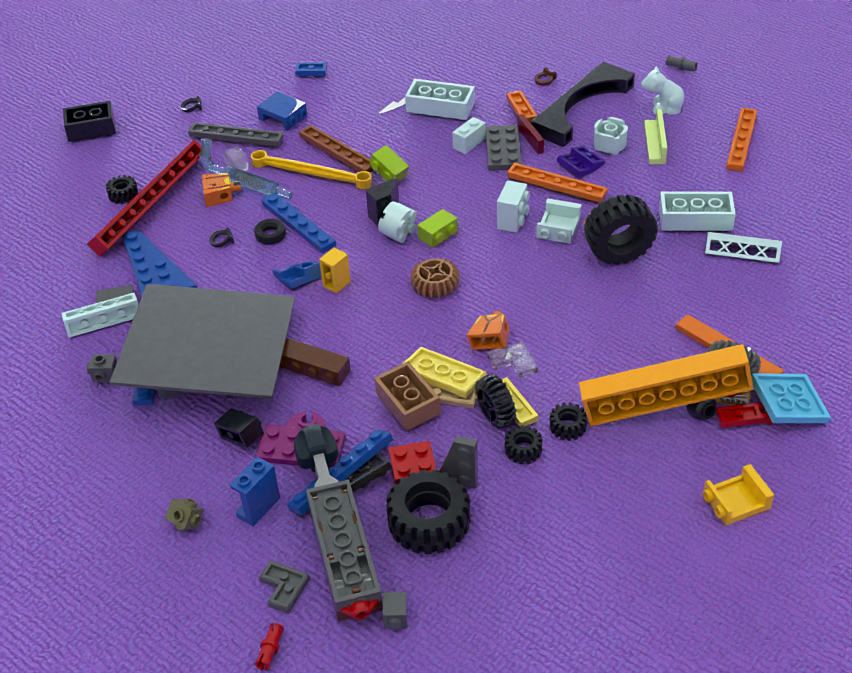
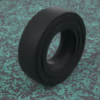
M265 219L255 226L254 233L258 242L272 245L279 243L285 238L286 228L284 223L278 219ZM270 229L277 230L276 232L271 234L264 233L266 230Z

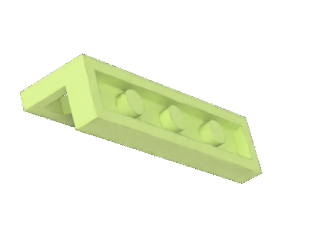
M657 109L656 120H644L649 164H666L667 142L662 109Z

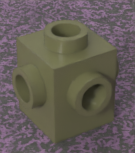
M190 498L172 499L165 519L175 524V528L181 531L197 529L202 521L204 509L197 505V501Z

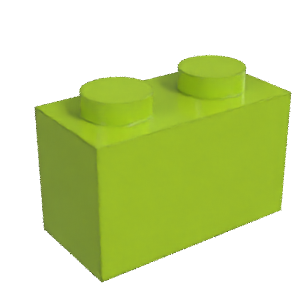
M387 145L372 154L369 164L385 181L397 178L399 182L406 177L409 165Z
M444 209L438 211L417 225L418 239L432 248L458 232L457 217Z

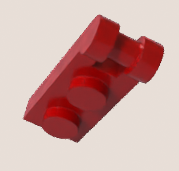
M762 402L716 407V416L721 428L760 423L775 424L772 423Z

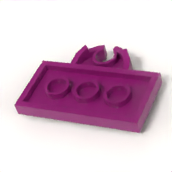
M301 412L291 417L286 426L266 424L256 457L269 463L299 466L294 451L295 438L302 428L310 424H320L326 427L323 418L313 412V421L303 423L307 420L306 412ZM330 430L336 440L339 456L336 462L328 464L329 468L338 463L341 458L346 438L345 431Z

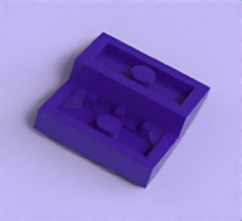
M584 145L573 147L570 154L560 155L557 158V162L577 177L588 175L605 164L604 159Z

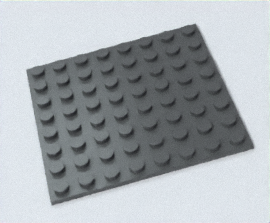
M146 284L112 374L110 385L272 399L295 296Z

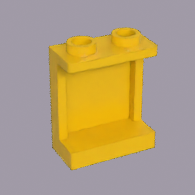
M751 464L743 466L741 475L715 485L710 480L705 481L702 492L705 501L711 504L716 516L719 519L721 518L725 525L771 509L774 498L773 492Z

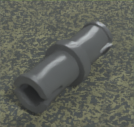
M668 55L666 58V65L678 67L680 70L687 69L694 72L697 70L698 62Z

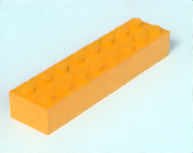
M743 344L579 382L581 398L590 426L754 390L749 361Z

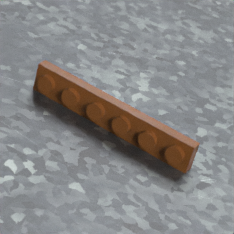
M309 125L299 131V136L356 171H367L369 173L374 171L369 165L371 159L318 128Z

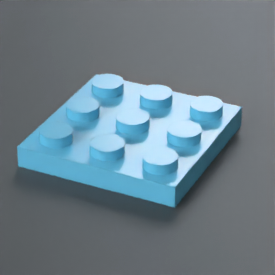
M752 374L753 386L772 423H828L831 419L807 374Z

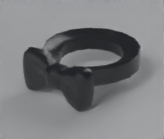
M197 96L196 98L185 100L181 104L182 111L191 112L197 108L201 111L202 102L200 97ZM189 103H197L191 108H185Z
M229 227L226 230L214 232L209 238L211 245L214 247H222L229 241L232 244L235 243ZM228 235L224 241L220 243L214 242L217 236Z

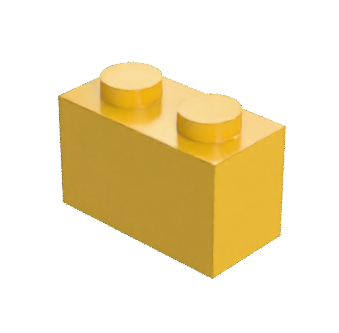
M333 248L319 259L323 287L338 293L351 282L348 254Z

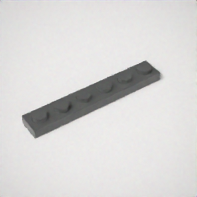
M193 122L188 130L190 137L279 147L284 139L283 132Z

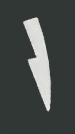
M405 98L398 103L393 101L379 113H384L406 104Z

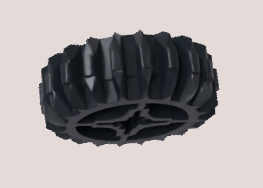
M493 374L486 375L476 381L475 394L479 407L482 410L481 413L484 414L492 426L498 429L511 425L516 418V408L512 399L513 396H511L506 384L503 383L501 378Z

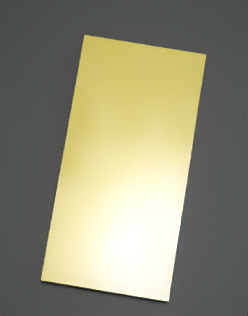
M420 347L405 361H409L428 384L463 398H467L473 392L476 381L487 375L486 371Z

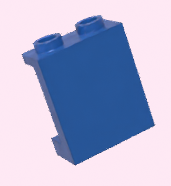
M256 457L230 483L231 489L240 494L242 506L236 511V516L251 526H254L280 499L274 465L259 457Z

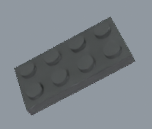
M518 125L486 126L489 171L509 170L514 163L522 164Z

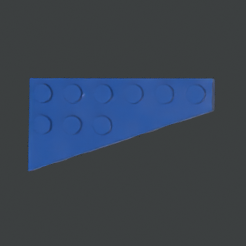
M132 231L122 235L141 295H143L146 284L197 288V285L141 231Z

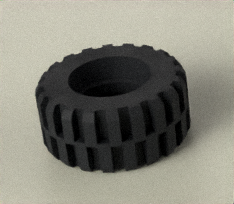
M627 194L626 196L617 195L615 198L609 197L607 201L600 202L597 208L594 207L591 210V215H588L584 224V235L593 254L597 259L608 264L620 265L622 262L626 264L630 260L638 259V256L644 255L647 249L652 247L653 241L657 237V222L648 205L641 198ZM630 225L623 232L611 235L616 229Z
M426 469L420 470L416 474L412 472L408 474L407 478L402 477L398 481V485H393L387 496L386 508L390 533L393 534L396 542H401V546L405 549L411 548L412 552L419 553L421 551L425 552V554H431V552L435 551L437 553L444 552V549H451L456 546L455 542H461L469 530L471 521L469 494H467L466 487L460 484V480L456 477L451 478L449 473H439L438 470L433 469L430 472H426ZM424 505H437L446 510L443 514L434 518H420L411 513L416 508Z

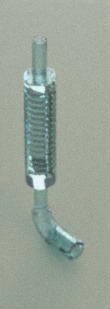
M201 139V152L199 156L201 157L202 165L209 172L229 174L230 182L240 181L241 186L267 195L276 193L290 199L292 198L293 193L279 188V183L232 166L222 168L215 165L211 161L212 140Z

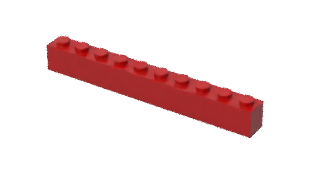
M194 139L113 217L87 245L98 256L102 255L206 151Z

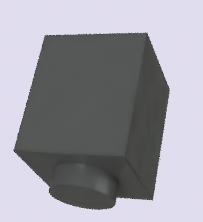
M383 592L384 629L398 630L400 628H407V592Z

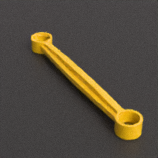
M263 150L251 153V162L256 168L268 165L317 177L356 183V187L359 189H368L372 186V175L367 171L354 174L315 164L267 156V153Z

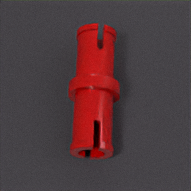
M274 623L270 624L266 638L260 644L261 650L255 662V666L260 670H264V666L265 671L269 670L273 656L278 652V643L284 631V627L278 623L275 624V627Z

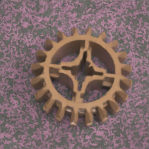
M431 257L429 260L424 258V262L418 261V265H414L413 270H411L410 279L414 291H417L418 295L423 294L424 298L430 296L431 299L433 297H438L439 299L440 296L446 297L447 293L452 294L453 290H457L460 282V273L456 264H453L452 261H447L446 258L440 259L438 257L433 259Z

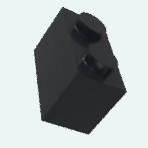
M232 408L214 422L221 439L248 448L264 434L258 417Z

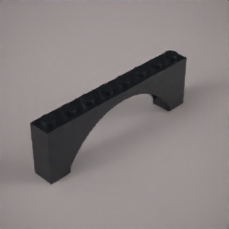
M602 62L534 118L531 122L532 126L544 140L565 147L573 140V126L566 119L569 109L579 101L591 96L605 93L626 94L634 87L635 73Z

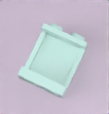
M547 198L546 211L541 223H537L536 238L571 244L581 219V204Z

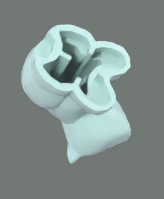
M656 66L641 82L645 90L660 94L653 99V113L656 114L657 109H662V114H678L681 112L684 102L683 89L671 80L666 79Z

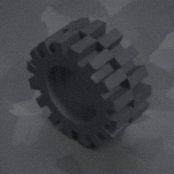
M119 175L118 178L113 177L112 180L106 183L109 200L116 204L119 202L124 204L125 201L129 203V200H132L138 194L136 180L133 177L131 178V176L126 177V175H123L121 177Z
M569 402V405L562 403V406L558 404L556 409H552L550 412V429L552 434L555 433V437L558 438L560 436L561 440H564L566 437L568 438L567 441H571V437L576 440L578 435L582 437L583 432H586L587 415L583 407L579 409L578 404L572 406L573 403ZM570 419L575 422L567 424L563 423L562 420Z
M520 425V429L516 426L513 427V430L510 429L508 434L506 433L505 454L508 455L509 460L513 458L514 463L519 461V464H523V461H526L527 464H530V460L535 462L537 458H540L542 453V437L540 432L537 433V429L531 430V426H527L526 429L524 425ZM526 442L531 445L528 447H519L516 444Z

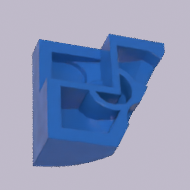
M313 261L290 265L288 269L283 271L278 269L272 270L273 275L290 289L322 277L319 263Z

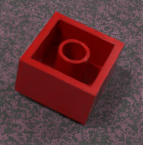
M430 441L388 447L394 485H398V481L402 477L407 478L408 474L412 472L416 474L420 470L425 469L426 472H430L432 469L437 470Z

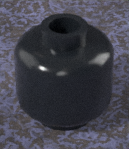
M715 399L686 405L687 411L699 420H707L713 417L717 409Z

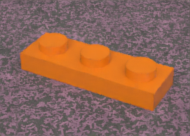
M521 90L506 93V99L516 115L523 114L530 123L537 117V114Z

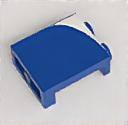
M278 91L257 106L259 120L265 121L267 118L272 117L283 122L284 128L287 131L307 116L305 102Z

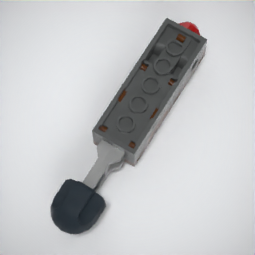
M310 424L302 428L297 434L294 441V451L300 468H311L312 472H316L318 478L314 485L315 488L306 489V495L338 621L350 618L362 620L373 612L383 610L381 589L349 480L338 482L328 471V464L336 462L339 456L336 440L328 428L320 424Z

